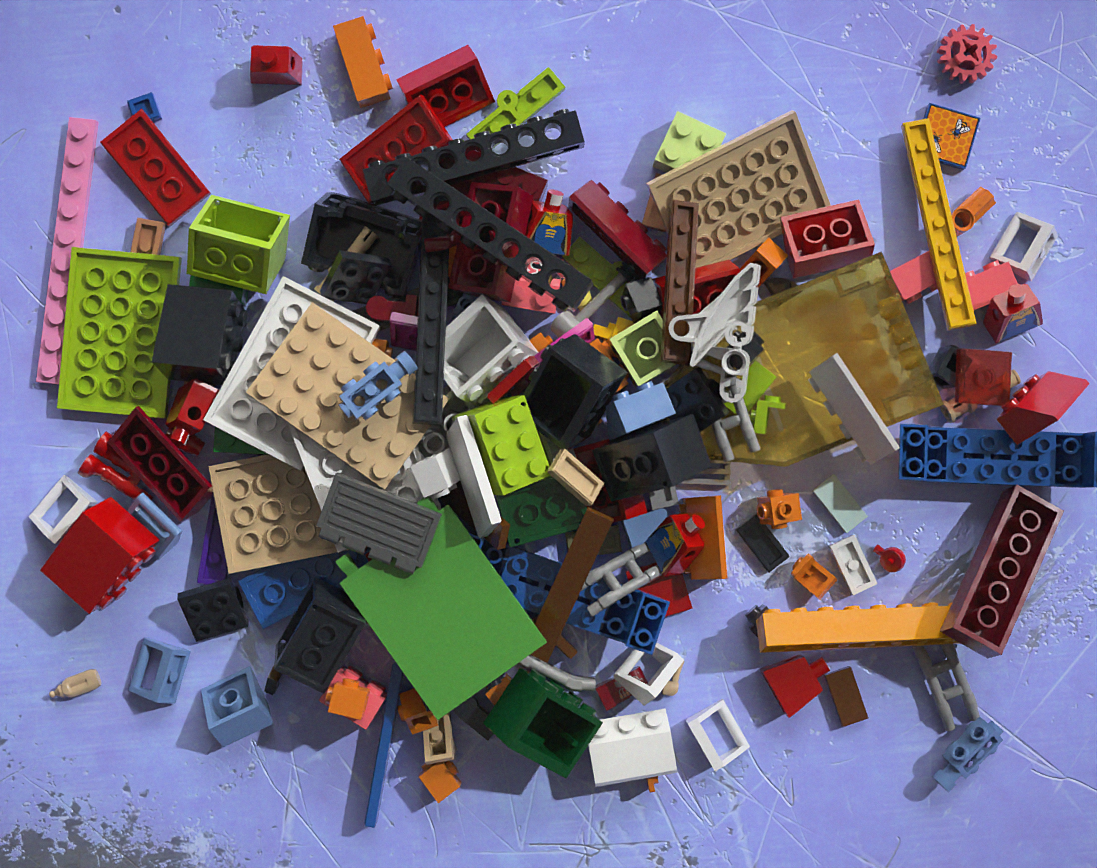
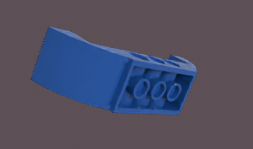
M900 424L898 480L1009 486L1017 484L1019 486L1097 488V432L1040 431L1017 445L1005 430Z
M469 532L523 609L540 614L562 563L514 546L510 547L508 544H506L505 548L497 550L485 538H479L478 535ZM601 578V580L580 592L566 624L622 642L625 646L650 655L653 654L670 604L669 601L637 589L592 617L587 607L611 590L604 579Z

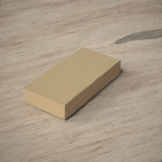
M566 449L559 450L547 471L585 506H590L594 503L604 485L597 476Z

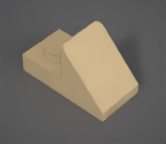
M450 712L437 720L438 726L423 731L426 765L453 760L457 747L452 737Z

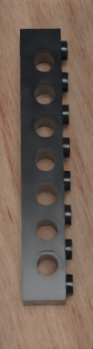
M562 109L554 112L553 116L543 119L542 116L528 119L527 124L520 126L508 124L501 127V131L490 134V131L479 132L470 140L464 141L463 138L449 141L447 143L448 146L441 148L429 146L423 148L421 153L411 156L410 153L400 154L391 162L384 163L383 160L368 164L369 168L363 169L371 201L374 206L396 200L391 196L393 191L387 185V178L397 170L405 157H408L418 165L427 166L430 173L448 185L582 149L584 148L585 141L576 110L569 112V109ZM555 128L561 134L557 139H549L545 135L546 131ZM531 136L534 139V143L529 147H524L519 143L521 137ZM497 143H504L508 147L507 151L503 154H496L492 149ZM472 150H477L481 153L480 159L475 162L469 161L466 158L468 152ZM449 157L455 161L454 165L449 169L440 167V162L444 158ZM418 186L414 190V195L426 192V186Z
M408 157L404 158L388 181L387 185L393 191L391 193L393 198L402 204H405L406 201L415 206L413 210L426 220L429 216L438 221L436 224L438 228L449 235L452 231L461 237L459 241L469 249L473 250L477 247L483 251L482 257L496 266L499 262L507 267L505 272L517 281L521 277L530 283L528 288L536 294L543 296L546 293L552 297L553 301L551 303L560 310L566 312L567 309L575 312L593 286L590 278ZM418 186H426V192L422 196H414V190ZM448 201L449 207L443 212L436 211V206L439 202ZM463 216L472 217V222L467 227L459 226V221ZM487 231L495 232L494 240L489 243L482 242V235ZM510 246L519 248L518 254L514 258H506L504 256L505 250ZM534 261L540 262L542 268L538 273L531 274L527 272L530 263ZM555 277L565 279V285L561 289L550 287L551 281Z

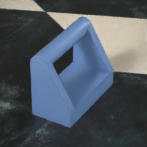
M141 493L127 511L159 539V542L153 548L156 551L153 556L159 560L179 542L182 530L144 493Z
M660 508L648 511L637 517L622 520L621 523L629 546L635 547L643 544L667 517V511Z
M144 638L128 691L156 703H176L191 651L154 639ZM153 647L162 651L163 654L152 690L141 687Z

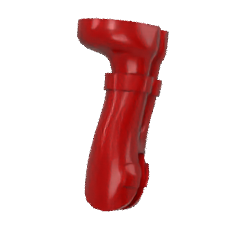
M106 431L96 443L93 452L111 461L113 465L120 467L130 476L127 477L116 471L113 467L105 465L92 454L85 459L79 468L78 474L85 478L93 475L101 476V480L108 482L116 490L133 500L141 493H144L152 501L153 496L144 489L137 487L141 480L138 475L107 443L113 435Z

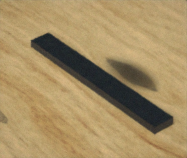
M429 216L427 220L422 217L415 362L418 369L415 371L413 424L441 426L449 249L426 252L425 238L447 236L444 231L436 226L438 221Z

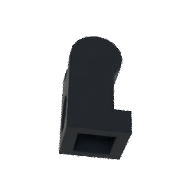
M475 696L468 698L454 708L455 714L489 741L494 733L483 724L489 712L479 705L478 699Z

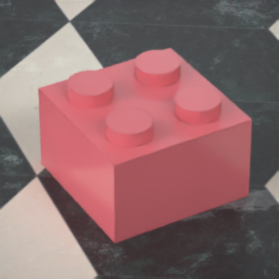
M343 666L337 671L329 687L334 688L336 682H342L343 678L359 681V686L371 689L364 717L361 720L346 717L366 730L387 698L386 687L375 680L368 682L361 677L363 673L352 666H348V668ZM329 687L319 699L321 703L328 707L329 704H326L325 700Z

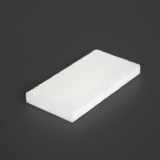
M467 415L456 418L446 433V437L478 537L483 538L489 536L502 520Z

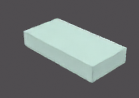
M832 474L812 490L845 533L851 531L868 517L835 474Z

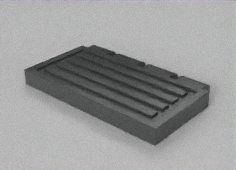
M337 472L333 478L316 526L321 528L319 538L338 544L341 536L345 537L342 547L364 555L367 547H370L371 550L368 557L387 565L391 564L393 557L398 558L394 568L413 575L417 566L422 568L442 514Z

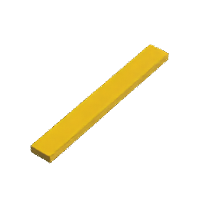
M928 118L902 123L901 129L947 331L975 326L977 323L930 120Z

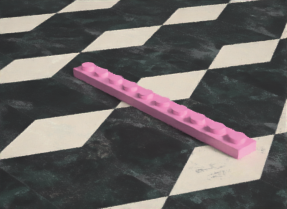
M69 117L36 382L59 385L72 247L83 248L99 124L98 121L93 119Z

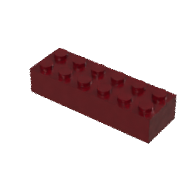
M1017 484L1002 491L940 632L987 659L1002 655L1064 510Z

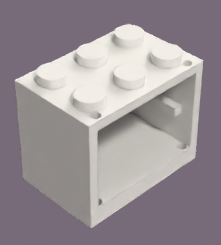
M482 294L446 327L444 380L458 398L478 407L490 402L487 394L524 359L529 356H535L539 352L508 312Z

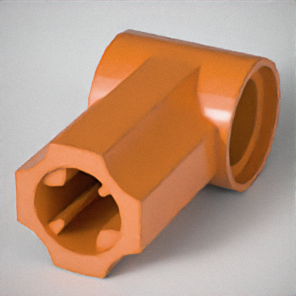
M980 186L951 213L956 237L971 229L996 204L994 196L989 190ZM955 217H959L962 220L963 228L956 225Z

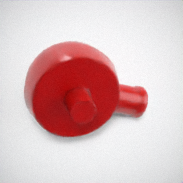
M877 544L873 549V552L880 556V564L886 571L898 572L904 567L906 557L899 548L889 547L884 549Z

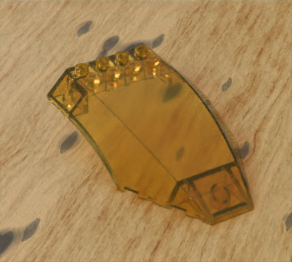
M882 251L757 301V304L754 305L756 307L755 323L751 326H754V331L765 341L762 346L766 349L756 361L777 376L759 400H764L765 395L781 397V402L787 403L786 409L770 407L767 433H755L761 448L756 452L750 453L740 425L725 430L735 458L727 462L787 467L854 440L852 437L846 439L838 426L842 421L837 414L831 416L823 404L827 398L822 391L816 393L808 381L812 377L809 371L838 353L886 427L944 405ZM737 326L738 331L742 333L741 326ZM724 337L716 347L727 348L729 344L726 342V338ZM707 355L704 359L722 367V360ZM680 364L664 382L665 388H668L698 366L692 367L690 364ZM701 368L702 371L708 373L709 379H714L720 385L721 374ZM757 403L749 411V417L751 416V411L757 409ZM727 408L730 413L721 418V420L729 418L736 414L732 412L729 408ZM667 417V418H665V419H663V420H661V421H659V422H657V423H654V424H652V425H655V424H658V423H662V422H665V421H669L670 419ZM711 425L700 432L709 460L724 461Z

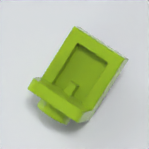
M765 395L764 400L757 401V409L752 410L750 416L755 433H767L770 407L786 409L787 403L781 402V397Z

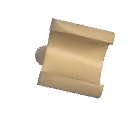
M684 661L672 676V681H668L662 689V695L673 696L678 692V681Z

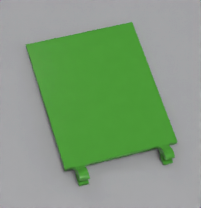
M427 496L417 503L441 513L442 517L422 568L417 566L413 575L394 568L398 559L393 557L390 565L372 559L361 568H357L353 558L347 553L339 558L336 563L347 575V578L340 582V585L433 715L439 720L546 644L547 641L449 504L439 510L433 499Z

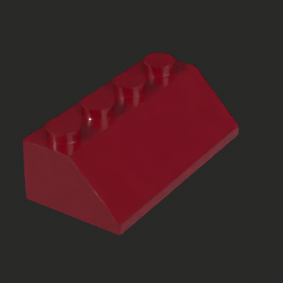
M590 180L569 196L568 208L622 261L632 265L639 277L642 279L649 277L667 259L666 247L658 239L653 241L646 234L648 232L647 228L639 220L634 222L627 215L629 213L628 209L619 201L615 203L608 196L610 192L602 183L598 182L596 184L593 180Z
M471 182L468 194L469 199L522 234H526L533 195L517 186ZM464 216L461 227L469 226L472 222V217ZM485 232L482 235V242L489 243L493 241L495 232ZM462 243L458 244L448 289L480 297L483 294L491 300L511 303L516 279L505 272L507 267L499 262L496 266L482 257L484 252L477 247L471 250ZM516 246L508 247L505 250L504 256L506 258H514L518 254L519 248Z
M139 406L133 409L107 442L180 522L198 513L213 496V486Z

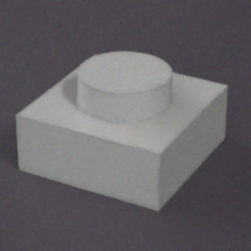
M675 486L648 493L652 510L679 504Z

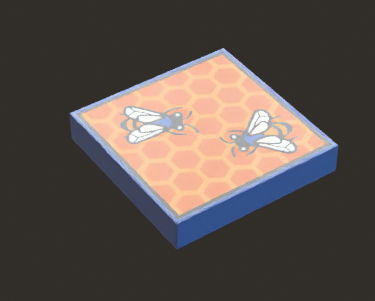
M929 103L923 119L929 118L939 163L965 170L981 118Z

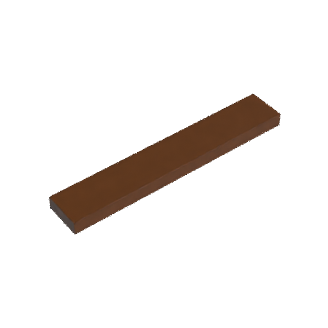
M672 200L669 207L661 362L688 365L690 364L691 342L675 340L669 333V324L677 316L693 314L699 203ZM679 320L675 323V334L682 337L689 333L690 327L686 321Z
M590 507L586 510L535 623L547 643L531 653V656L548 663L612 525L613 518Z

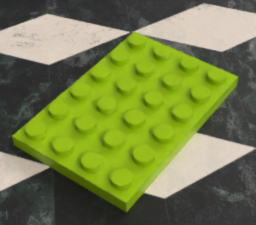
M72 247L57 401L58 409L129 415L135 407L139 406L149 417L167 418L171 380H168L151 361L167 285L180 284L181 257Z

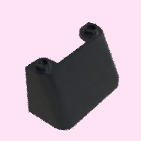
M325 193L314 204L301 264L308 266L310 270L315 272H323L325 269H329L333 265L339 251H347L362 232L364 226L371 230L369 235L374 232L379 237L365 254L387 257L392 264L381 288L389 296L404 297L421 250L422 220L380 206H374V204L340 193Z

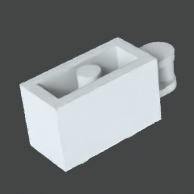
M450 448L428 456L410 466L424 498L432 494L434 499L444 496L457 488L456 483L460 481Z

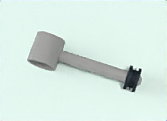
M623 261V266L620 265L621 268H616L619 274L576 316L570 311L562 312L552 322L551 331L560 338L584 319L590 318L626 281L629 282L634 277H639L635 272V268Z

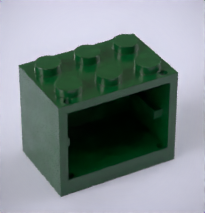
M554 478L529 484L506 495H496L501 516L510 524L507 537L510 547L576 530L579 528V522L582 521L587 507Z
M519 668L483 724L509 749L567 778L603 722L595 716L597 711L584 702L581 704L583 699L572 691L565 692V689L553 680L550 682L546 681V678L534 669L529 673Z

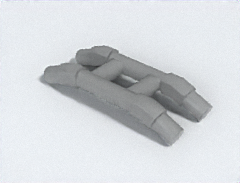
M703 371L706 377L709 379L708 373ZM727 373V378L732 377V384L728 386L729 390L727 391L730 392L731 397H734L736 393L741 391L740 388L736 387L737 376ZM743 398L733 402L737 415L723 420L720 419L712 424L714 436L724 462L735 459L725 430L740 425L750 453L761 449Z
M646 542L630 548L623 554L589 572L582 590L601 580V578L604 579L611 590L587 607L592 617L631 592L662 576L658 565L651 567L643 573L635 562V559L650 552ZM625 565L634 579L621 586L612 572Z
M940 645L947 659L932 665L924 646H912L935 700L945 731L955 729L953 715L947 700L960 695L967 709L970 721H976L980 717L978 705L954 645ZM952 670L957 685L942 690L936 675Z
M531 655L518 663L526 669H534L543 676L563 685L568 690L579 692L581 690L595 691V677L574 676Z

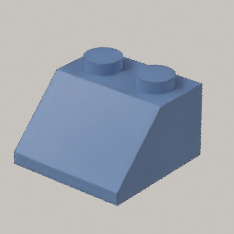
M650 381L638 386L637 393L629 395L628 391H624L612 397L614 402L606 406L607 432L610 441L676 414L663 382L654 386L653 382Z
M250 666L201 689L208 729L222 747L273 724L268 702Z

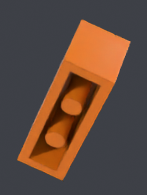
M364 16L333 25L360 108L391 99L388 90L393 89L388 73L383 75L380 65L385 64L380 48L374 49L372 40L377 39L372 23L366 24Z

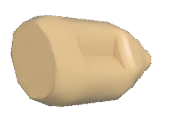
M89 669L63 680L55 691H51L49 696L51 698L55 696L74 698L93 691L102 684L99 673L96 669Z

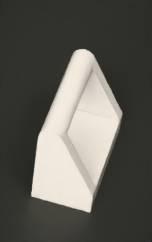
M1016 212L992 252L990 259L992 261L998 260L1000 265L1009 261L1014 274L1032 282L1058 237L1055 226ZM1021 224H1024L1038 233L1021 263L1003 255Z
M63 475L29 515V518L54 544H59L81 513L95 506L98 502L69 477ZM68 488L78 498V501L57 526L53 528L42 517Z
M656 643L652 656L662 665L648 684L628 675L644 655V652L635 649L613 675L615 680L644 706L658 696L684 661L678 653L659 643Z
M723 699L686 719L688 726L714 771L724 767L750 747ZM716 711L720 714L737 744V747L721 756H718L700 722Z

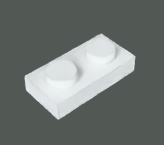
M850 535L828 546L851 595L877 585V581L855 535Z

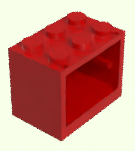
M109 497L81 513L40 571L88 614H91L98 608L104 610L113 599L117 601L127 591L125 587L127 582H132L142 571L139 568L140 565L148 562L156 553L153 548L159 542V539L118 502Z

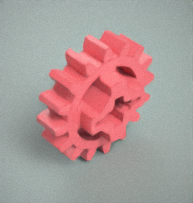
M961 24L957 31L952 28L947 33L948 37L944 36L940 41L944 46H940L937 49V53L943 56L937 60V63L945 64L942 73L949 71L951 73L949 78L951 81L957 76L959 77V84H963L967 78L970 84L977 80V77L982 80L987 75L986 72H990L994 66L990 62H994L997 59V55L991 52L997 48V45H990L989 41L993 36L985 37L983 35L984 28L977 32L975 31V24H971L968 30H966L964 24ZM951 49L954 52L953 58H951ZM969 52L970 55L965 56L964 53Z

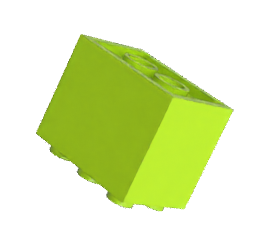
M211 195L189 227L186 274L267 294L286 260L290 215Z
M524 395L503 397L494 404L490 401L452 416L453 422L457 417L468 416L493 495H506L551 476L547 473L550 466Z

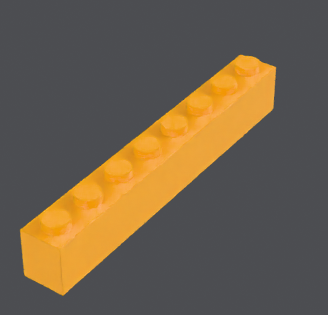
M932 602L923 604L922 607H912V604L907 603L897 605L896 608H886V605H874L870 609H860V606H848L843 608V610H834L833 607H821L817 611L795 608L790 610V612H780V609L765 610L756 620L760 653L961 643L940 632L952 603H949L948 606H939L938 603Z

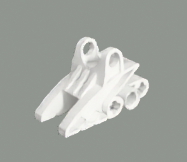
M749 263L733 278L721 295L700 313L677 316L669 324V333L675 340L695 343L690 366H698L721 374L720 395L725 401L730 403L741 400L747 389L750 357L746 351L742 350V346L752 340L754 326L751 325L755 323L756 307L754 305L757 304L759 289L756 286L759 284L761 271L759 264ZM679 320L686 321L690 327L689 333L682 337L674 332V325ZM737 326H741V331L746 332V337L740 338L742 342L737 341V336H733V330H738ZM725 337L733 348L716 346ZM733 354H737L743 359V365L740 369H734L730 365L729 360ZM707 355L722 360V367L704 359ZM727 373L743 376V379L736 378V387L740 388L741 391L736 393L734 397H731L730 392L726 391V387L732 384V377L727 378Z

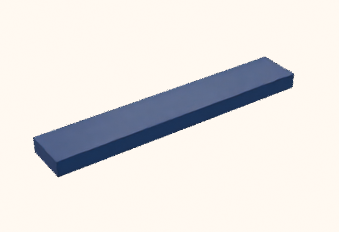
M396 662L392 664L364 822L366 827L375 828L378 822L397 706L400 698L399 694L404 675Z

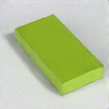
M756 360L749 367L747 389L743 397L748 413L777 378V376ZM724 403L727 408L737 415L733 403Z

